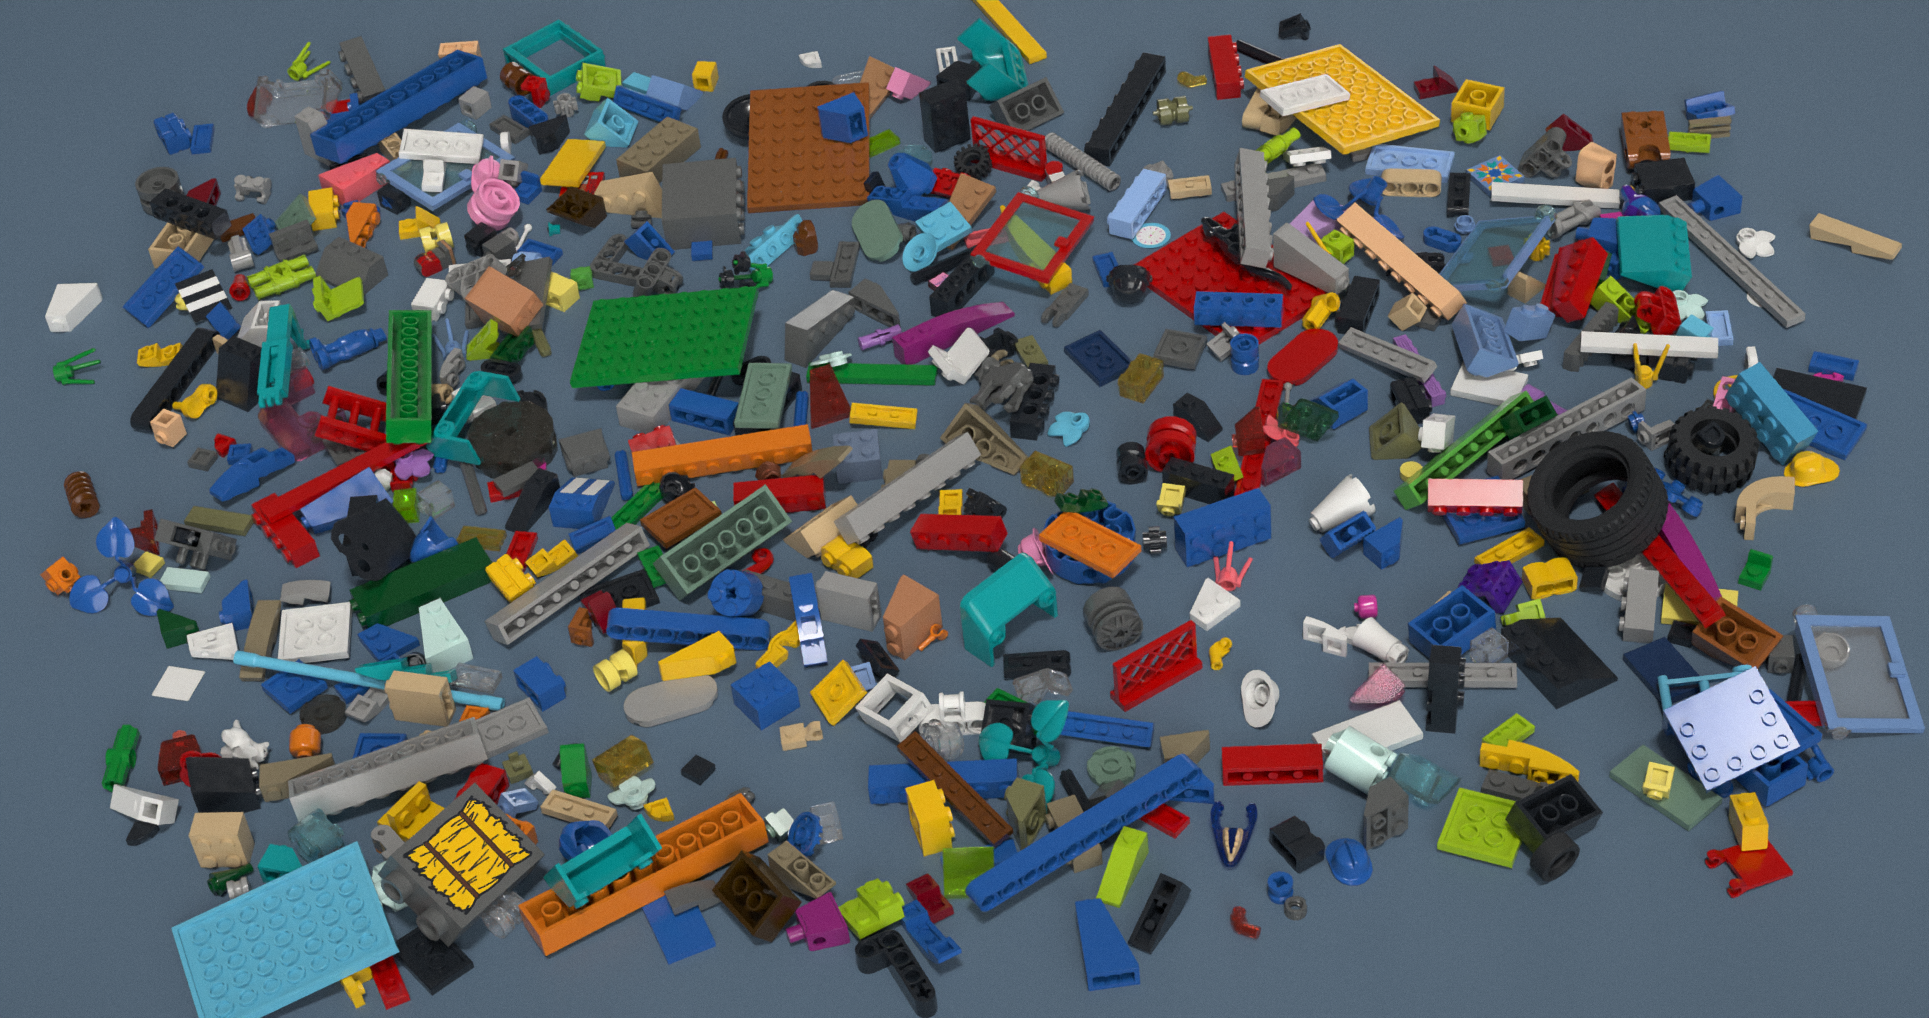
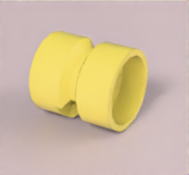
M447 222L437 224L434 229L430 226L419 229L425 253L437 248V242L443 239L454 248Z
M623 649L612 654L609 660L604 659L593 666V672L597 681L607 692L620 686L621 680L627 682L638 674L633 659Z

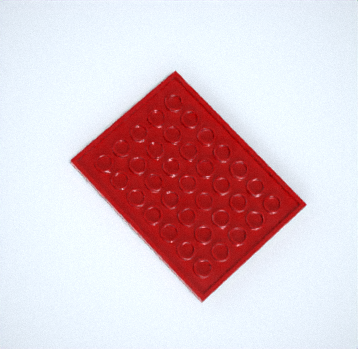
M1224 211L1212 218L1226 229H1231L1234 224H1238L1236 219ZM1202 224L1134 264L1146 268L1150 275H1152L1153 280L1150 282V286H1147L1150 290L1192 320H1194L1196 291L1283 294L1282 328L1234 326L1240 334L1246 333L1255 336L1258 339L1259 345L1302 319L1311 308L1312 299L1315 296L1328 293L1274 267V252L1272 260H1268L1266 268L1283 275L1292 284V289L1286 290L1285 287L1280 286L1276 282L1251 276L1250 273L1243 271L1239 265H1235L1230 258L1226 257L1217 242L1206 238ZM1201 325L1215 336L1223 331L1222 326Z

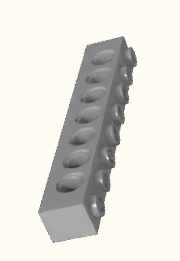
M1631 377L1488 452L1487 472L1492 477L1499 476L1500 479L1511 480L1538 466L1541 460L1560 443L1576 435L1594 431H1605L1626 420L1627 416L1632 414V411L1639 413L1645 410L1646 389Z

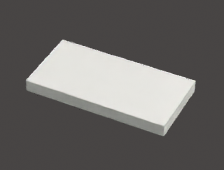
M1325 74L1260 90V97L1280 115L1286 116L1349 100L1350 93L1329 75Z
M404 129L399 159L443 160L444 162L477 164L481 158L484 135Z
M1400 700L1312 733V741L1315 744L1322 743V755L1326 761V753L1323 749L1333 733L1345 730L1349 726L1391 751L1423 739V732Z

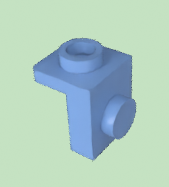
M870 662L852 666V670L868 694L877 685Z

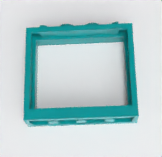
M559 19L503 48L506 64L516 62L534 76L546 78L550 96L577 82L576 73L577 70H581L582 63L606 66L603 50ZM559 40L564 41L585 57L551 76L526 59Z

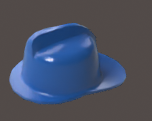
M1342 838L1332 841L1327 846L1325 851L1326 859L1333 875L1342 884L1357 886L1365 883L1371 877L1373 871L1372 863L1365 847L1360 842L1354 839Z

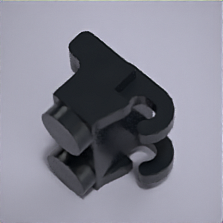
M999 327L993 330V335L985 339L980 337L989 349L987 357H991L998 350L1007 351L1008 355L1005 357H1010L1014 354V350H1016L1015 344L1018 343V338L1009 331L1005 332Z
M972 488L967 490L966 495H968V498L963 505L965 507L963 512L968 515L1001 516V518L1005 516L1007 512L1006 506L981 491L977 492Z

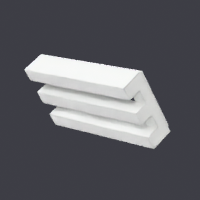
M955 46L936 49L939 73L946 69L942 65L941 53H944L946 67L950 66L948 52H952L953 62L958 61Z

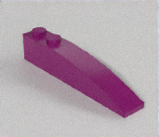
M1004 302L981 304L948 312L892 337L895 358L901 364L914 365L931 356L928 351L933 345L945 350L953 346L967 328L973 329L978 334L1014 317L1015 313Z
M1668 501L1666 520L1658 535L1714 600L1717 601L1722 595L1692 535Z

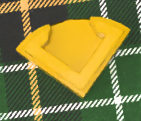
M667 797L643 805L645 813L656 821L668 822L675 820Z

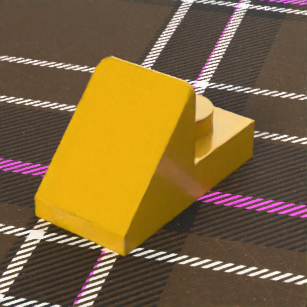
M416 206L415 219L399 221L400 240L420 237L419 229L429 226L434 229L437 224H441L440 218Z
M370 967L339 980L356 1009L365 1005L362 995L366 992L362 984L373 978Z

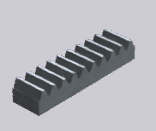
M1606 302L1582 331L1606 333L1613 331V327L1618 324L1619 309L1614 304ZM1582 331L1564 351L1563 369L1570 372H1579L1580 367L1584 366V362L1588 361V356H1592L1591 352H1581Z

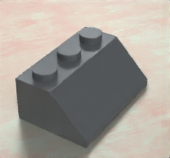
M1047 77L1007 95L989 106L997 123L1026 131L1064 113Z
M337 237L324 248L315 273L316 277L321 276L326 283L334 287L360 277L363 283V295L388 276L382 255L341 237Z

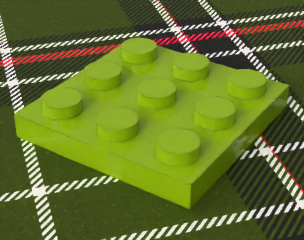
M1459 787L1437 842V849L1512 868L1522 840L1505 818L1516 801Z

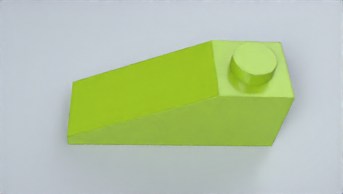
M1126 826L1123 827L1113 846L1096 899L1101 898L1104 904L1117 908L1121 907L1149 853L1147 832Z

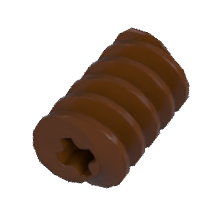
M77 471L68 475L64 481V490L72 513L79 518L94 516L100 507L91 477L84 471Z

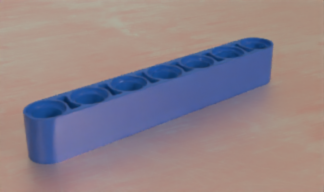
M630 608L611 609L608 613L606 628L607 635L613 639L692 645L720 631L734 646V649L756 651L768 648L770 641V624L762 619Z

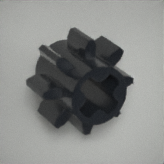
M1159 526L1148 527L1149 532H1143L1144 550L1150 549V554H1160L1161 548H1167L1166 531H1160Z

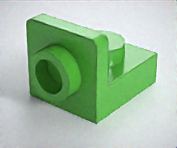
M590 266L571 269L570 278L577 282L578 290L594 288Z

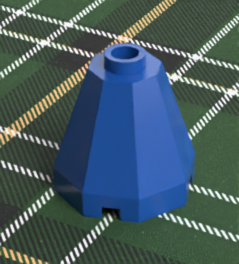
M896 153L889 160L888 167L895 188L911 189L912 196L920 197L924 193L928 195L932 192L937 176L928 163L906 153Z

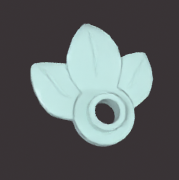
M1682 290L1673 291L1676 296L1681 321L1688 318L1691 314L1700 320L1704 319L1705 314L1701 306L1708 302L1705 297L1698 294L1688 295Z
M842 351L819 356V360L810 363V366L830 362L831 367L847 363L846 358L852 356V354H843Z
M627 776L620 781V789L609 793L607 797L615 805L626 804L630 809L637 810L644 807V804H647L648 793L654 790L656 784L652 778L641 781L636 776Z

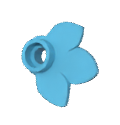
M1069 411L1062 412L1055 416L1057 422L1050 426L1047 434L1049 437L1063 436L1064 446H1070L1082 437L1083 432L1088 430L1090 418L1083 412L1075 414Z

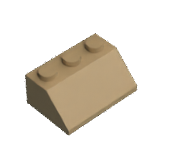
M851 495L833 503L783 539L784 542L806 558L813 555L816 558L821 556V547L841 534L834 521L855 507L857 503Z

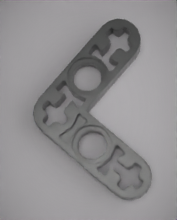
M615 234L608 239L590 264L593 278L632 287L635 286L637 276L642 268L618 263L628 249L624 242L627 239L625 235Z

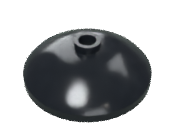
M750 94L732 100L725 107L722 120L725 129L731 135L749 140Z

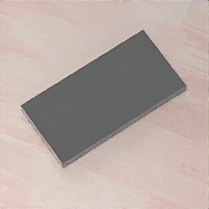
M550 257L514 263L511 267L510 278L533 291L543 303L541 309L528 325L532 330L543 328L553 262ZM502 331V333H503L504 335H508V334H509V333H507V332Z

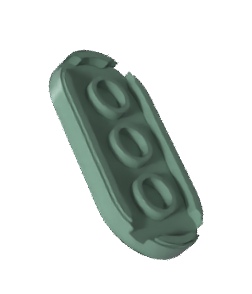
M871 200L863 204L855 212L852 218V228L866 256L871 261L878 260L879 262L894 256L900 248L899 244L903 241V235L887 204L882 200Z

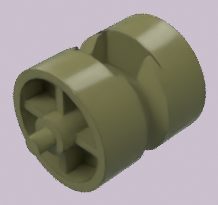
M1186 96L1174 97L1172 101L1168 98L1158 99L1157 109L1153 111V116L1157 115L1160 126L1172 124L1173 121L1177 123L1189 122V110H1193V106L1187 104Z

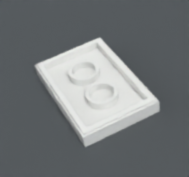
M1463 362L1451 388V396L1501 405L1510 396L1522 392V389L1528 382V374L1506 370L1487 378L1481 375L1475 376L1467 371Z

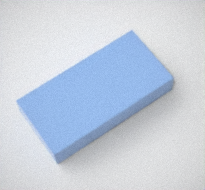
M1728 310L1706 311V323L1714 328L1710 337L1718 338V346L1733 345L1734 339Z

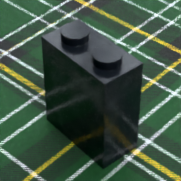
M1684 157L1634 164V173H1631V183L1636 186V193L1648 196L1657 204L1676 195L1682 201L1692 200L1695 181Z

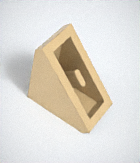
M1518 271L1508 285V295L1526 303L1543 290L1546 284Z

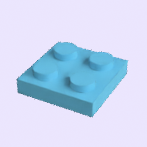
M951 201L915 221L916 227L921 233H928L934 236L938 244L937 252L973 232L970 224Z

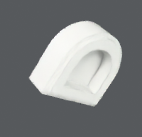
M501 132V149L511 154L512 142L510 133Z
M1755 346L1746 348L1745 369L1758 363Z

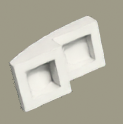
M1306 616L1303 622V639L1323 644V652L1346 657L1347 637L1333 626Z

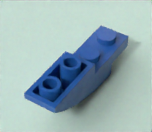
M877 186L867 197L868 202L871 200L884 201L894 216L911 221H917L948 203L947 199L912 196L911 189H901L900 187Z
M262 447L233 464L218 478L209 489V492L220 501L230 500L236 495L249 492L251 489L258 487L260 477H265L269 473L284 469L288 465L295 463V456L283 447L271 452Z
M812 573L790 576L789 582L804 667L826 664L828 661Z

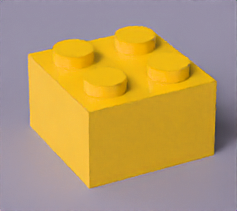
M1466 79L1452 101L1451 122L1454 123V120L1460 117L1462 113L1472 112L1473 115H1485L1486 130L1490 131L1504 108L1505 87Z
M934 780L905 788L910 822L923 856L952 849L951 838L955 837L952 824L949 822L953 821L949 806L945 807L943 804L946 801L942 788L937 789Z

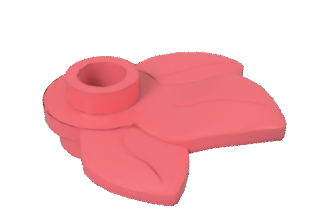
M1268 415L1265 422L1266 425L1262 427L1264 432L1270 438L1279 441L1284 448H1296L1300 438V431L1296 423L1292 419H1288L1284 424H1281L1271 415Z

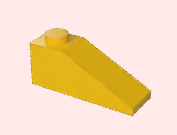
M717 631L658 661L661 679L668 681L716 674L736 664L734 646L720 631Z

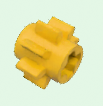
M1545 237L1541 239L1529 256L1533 261H1541L1545 258V255H1550V240H1546Z

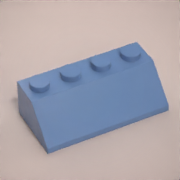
M1463 304L1452 323V328L1467 371L1472 375H1481L1487 378L1517 367L1519 362L1510 337L1504 332L1505 323L1503 318Z

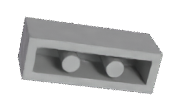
M1630 568L1629 578L1624 577L1623 592H1627V597H1622L1621 611H1625V617H1620L1619 631H1624L1623 641L1653 642L1659 571Z

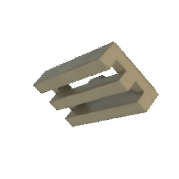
M1730 116L1688 120L1687 133L1711 134V139L1730 137L1729 130H1731L1730 124L1732 120Z

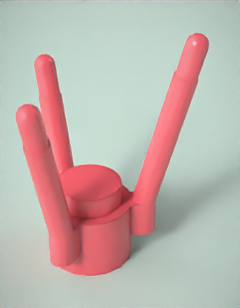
M1233 541L1229 542L1226 567L1221 571L1219 558L1217 556L1213 557L1216 575L1215 583L1226 591H1233L1236 587H1241L1242 579L1253 560L1249 557L1238 575L1236 570L1231 567Z

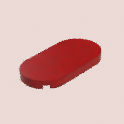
M1319 328L1301 332L1269 360L1267 365L1269 378L1272 380H1283L1284 384L1289 382L1295 384V386L1305 383L1337 354V337L1332 332Z

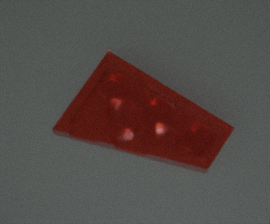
M828 364L810 370L811 429L849 418L851 407L831 365Z

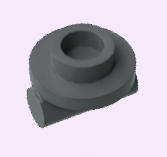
M635 211V215L631 216V228H639L647 221L653 226L652 215H649L648 211Z

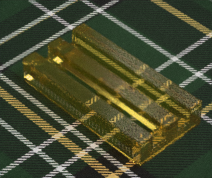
M463 526L456 541L460 544L477 537L484 550L500 552V545H503V539H506L507 534L506 530Z

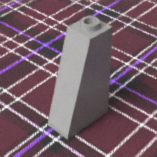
M1286 222L1273 233L1274 267L1328 293L1333 292L1338 295L1348 287L1350 282L1349 268L1292 225Z

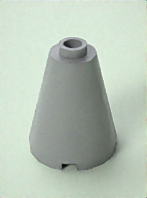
M1081 169L1075 170L1035 191V196H1032L1076 211L1091 209L1088 205L1091 202L1087 184L1081 181L1080 178L1084 176ZM1034 206V208H1038L1040 212L1050 211L1041 207Z

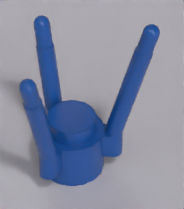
M1818 744L1810 747L1815 756L1808 761L1807 778L1809 780L1815 778L1818 782H1823L1833 775L1834 769L1826 760Z

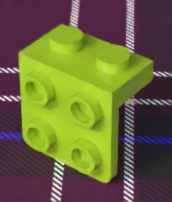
M321 276L313 279V306L318 313H322L327 321L357 309L364 303L363 283L360 277H356L333 289L329 288Z

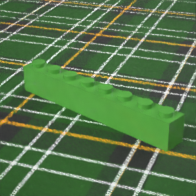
M1527 390L1510 396L1397 487L1394 493L1405 510L1419 506L1428 499V479H1453L1504 438L1507 434L1500 420L1534 402Z

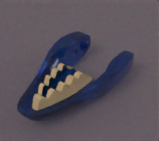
M1215 801L1210 814L1217 849L1224 866L1236 867L1246 851L1256 825L1257 807L1255 803H1249L1246 807L1248 825L1245 829L1223 828L1220 822L1224 805L1222 801Z

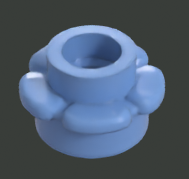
M1462 215L1457 218L1454 227L1461 234H1469L1475 227V222L1471 216Z

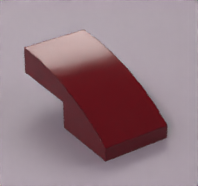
M928 873L906 883L914 900L917 899L928 911L929 919L933 924L954 914L952 905L941 894L939 885Z

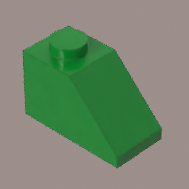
M585 744L560 745L564 793L579 798H591L592 773Z

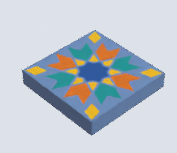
M1501 155L1466 169V173H1471V181L1489 197H1491L1492 182L1518 184L1524 182V175Z

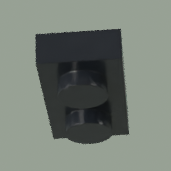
M859 639L856 647L862 654V658L870 662L873 673L879 677L889 674L896 678L900 670L880 643L873 640Z

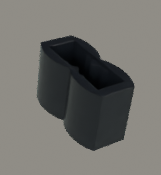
M1293 816L1269 829V841L1280 855L1285 857L1288 864L1296 872L1300 873L1324 860V842L1320 837L1312 834L1308 824L1303 820L1301 821L1298 817Z

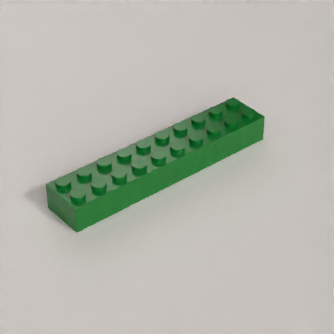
M389 310L386 443H431L432 310Z

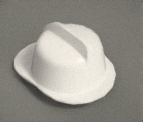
M1252 670L1246 674L1242 681L1241 695L1246 721L1250 726L1258 728L1268 724L1271 720L1280 694L1277 684L1264 671Z

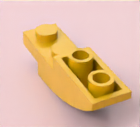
M1513 740L1508 741L1507 747L1482 743L1480 767L1528 775L1527 780L1538 783L1545 782L1547 784H1552L1572 774L1579 783V770L1562 758L1536 746Z

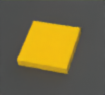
M842 660L810 691V694L827 721L835 726L867 694V691L849 663Z

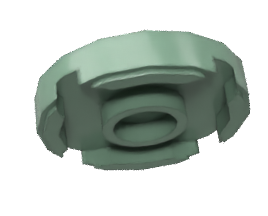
M1109 746L1098 749L1092 754L1093 756L1090 760L1088 759L1087 761L1088 777L1097 786L1118 779L1124 785H1127L1136 774L1134 756L1128 750L1127 752L1121 750V747Z

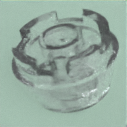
M932 719L922 725L924 730L919 735L946 762H952L962 755L964 738L961 729L956 723Z

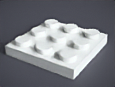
M350 602L282 610L278 659L293 662L300 659L303 663L349 658L352 606Z

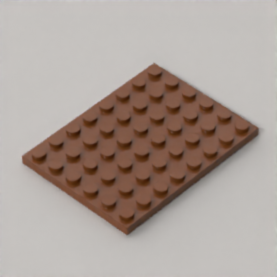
M869 82L750 90L748 213L862 206L868 202L869 192L866 191L863 183L870 176ZM854 92L864 107L868 136L852 143L823 138L817 107Z

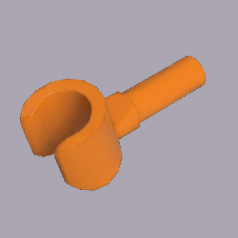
M939 624L932 625L930 628L931 634L917 648L922 651L935 639L944 640L948 636V631L945 629L941 630L942 626Z

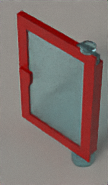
M1025 186L1017 192L974 248L970 259H973V264L978 268L988 264L1049 284L1093 224L1094 216L1039 199V194L1034 188Z

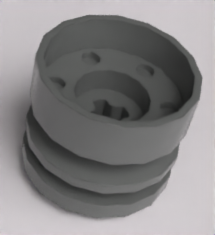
M1120 587L1103 588L1086 600L1083 607V616L1101 648L1120 650L1133 644L1140 637L1143 631V621L1134 608L1130 596L1124 589Z

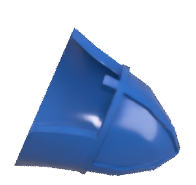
M430 516L414 539L410 560L412 563H415L458 545V542L454 537H448L433 517Z

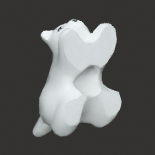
M239 720L234 721L231 729H225L221 733V738L226 743L221 748L220 754L222 758H249L252 768L257 767V770H259L257 762L264 761L269 754L267 752L269 742H254L248 733L241 728Z

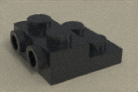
M986 699L981 732L990 724L1002 723L1009 726L1013 731L1011 745L1035 749L1037 738L1034 735L1035 729L1032 727L1031 718L1036 706L1026 702ZM1009 749V753L1030 755L1029 753Z

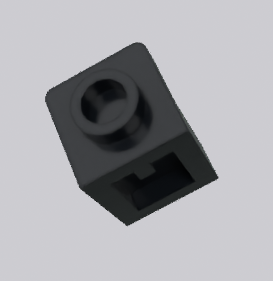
M1301 13L1280 21L1279 35L1282 39L1292 37L1299 32L1304 40L1309 39L1311 27L1308 20H1304Z

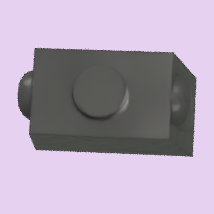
M601 428L559 439L566 467L574 477L608 468L607 461L610 460V454Z

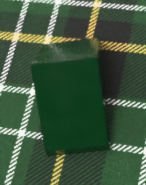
M162 609L156 611L160 631L167 649L188 643L187 635L200 632L195 620Z

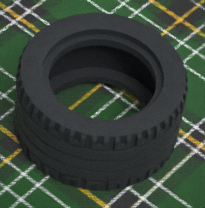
M1610 431L1588 432L1576 435L1560 443L1538 464L1531 476L1527 490V504L1531 517L1552 549L1559 557L1568 558L1571 564L1581 568H1608L1620 565L1636 557L1658 536L1665 523L1669 505L1665 486L1643 449L1633 439ZM1611 480L1627 482L1622 497L1606 512L1584 520L1568 518L1574 502L1589 488Z

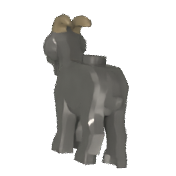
M998 350L991 357H986L982 366L975 372L974 376L981 383L979 392L970 399V403H975V405H978L985 411L992 402L994 404L1002 403L1004 399H1007L1012 394L1010 401L1003 408L1008 413L1017 412L1025 392L1033 383V372L1022 362H1014L1012 359H1004L999 362V359L1007 356L1008 352Z

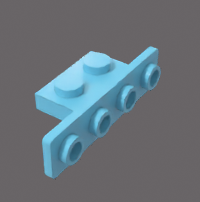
M795 214L783 225L775 227L770 225L763 230L761 236L750 241L751 245L745 249L751 263H766L768 266L794 244L793 234L797 230L799 223L803 221L800 215ZM752 267L749 268L750 271H751V273H752V270H755V268H752Z

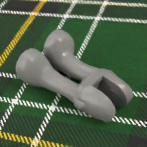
M1588 199L1575 202L1569 208L1555 214H1551L1550 210L1545 206L1537 208L1535 217L1537 221H1542L1544 216H1549L1550 220L1555 219L1547 231V236L1550 239H1556L1578 225L1584 226L1591 223L1593 218H1599L1601 209L1593 205V202Z

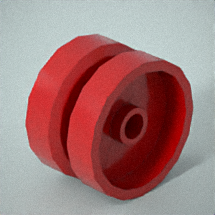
M1175 416L1162 417L1151 423L1147 430L1145 458L1148 464L1156 471L1162 472L1171 457L1193 463L1197 439L1196 430L1193 425L1187 420Z

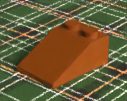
M1721 596L1717 603L1726 615L1706 629L1699 623L1692 632L1691 644L1712 658L1733 666L1751 665L1752 668L1756 666L1758 669L1782 640L1783 635Z

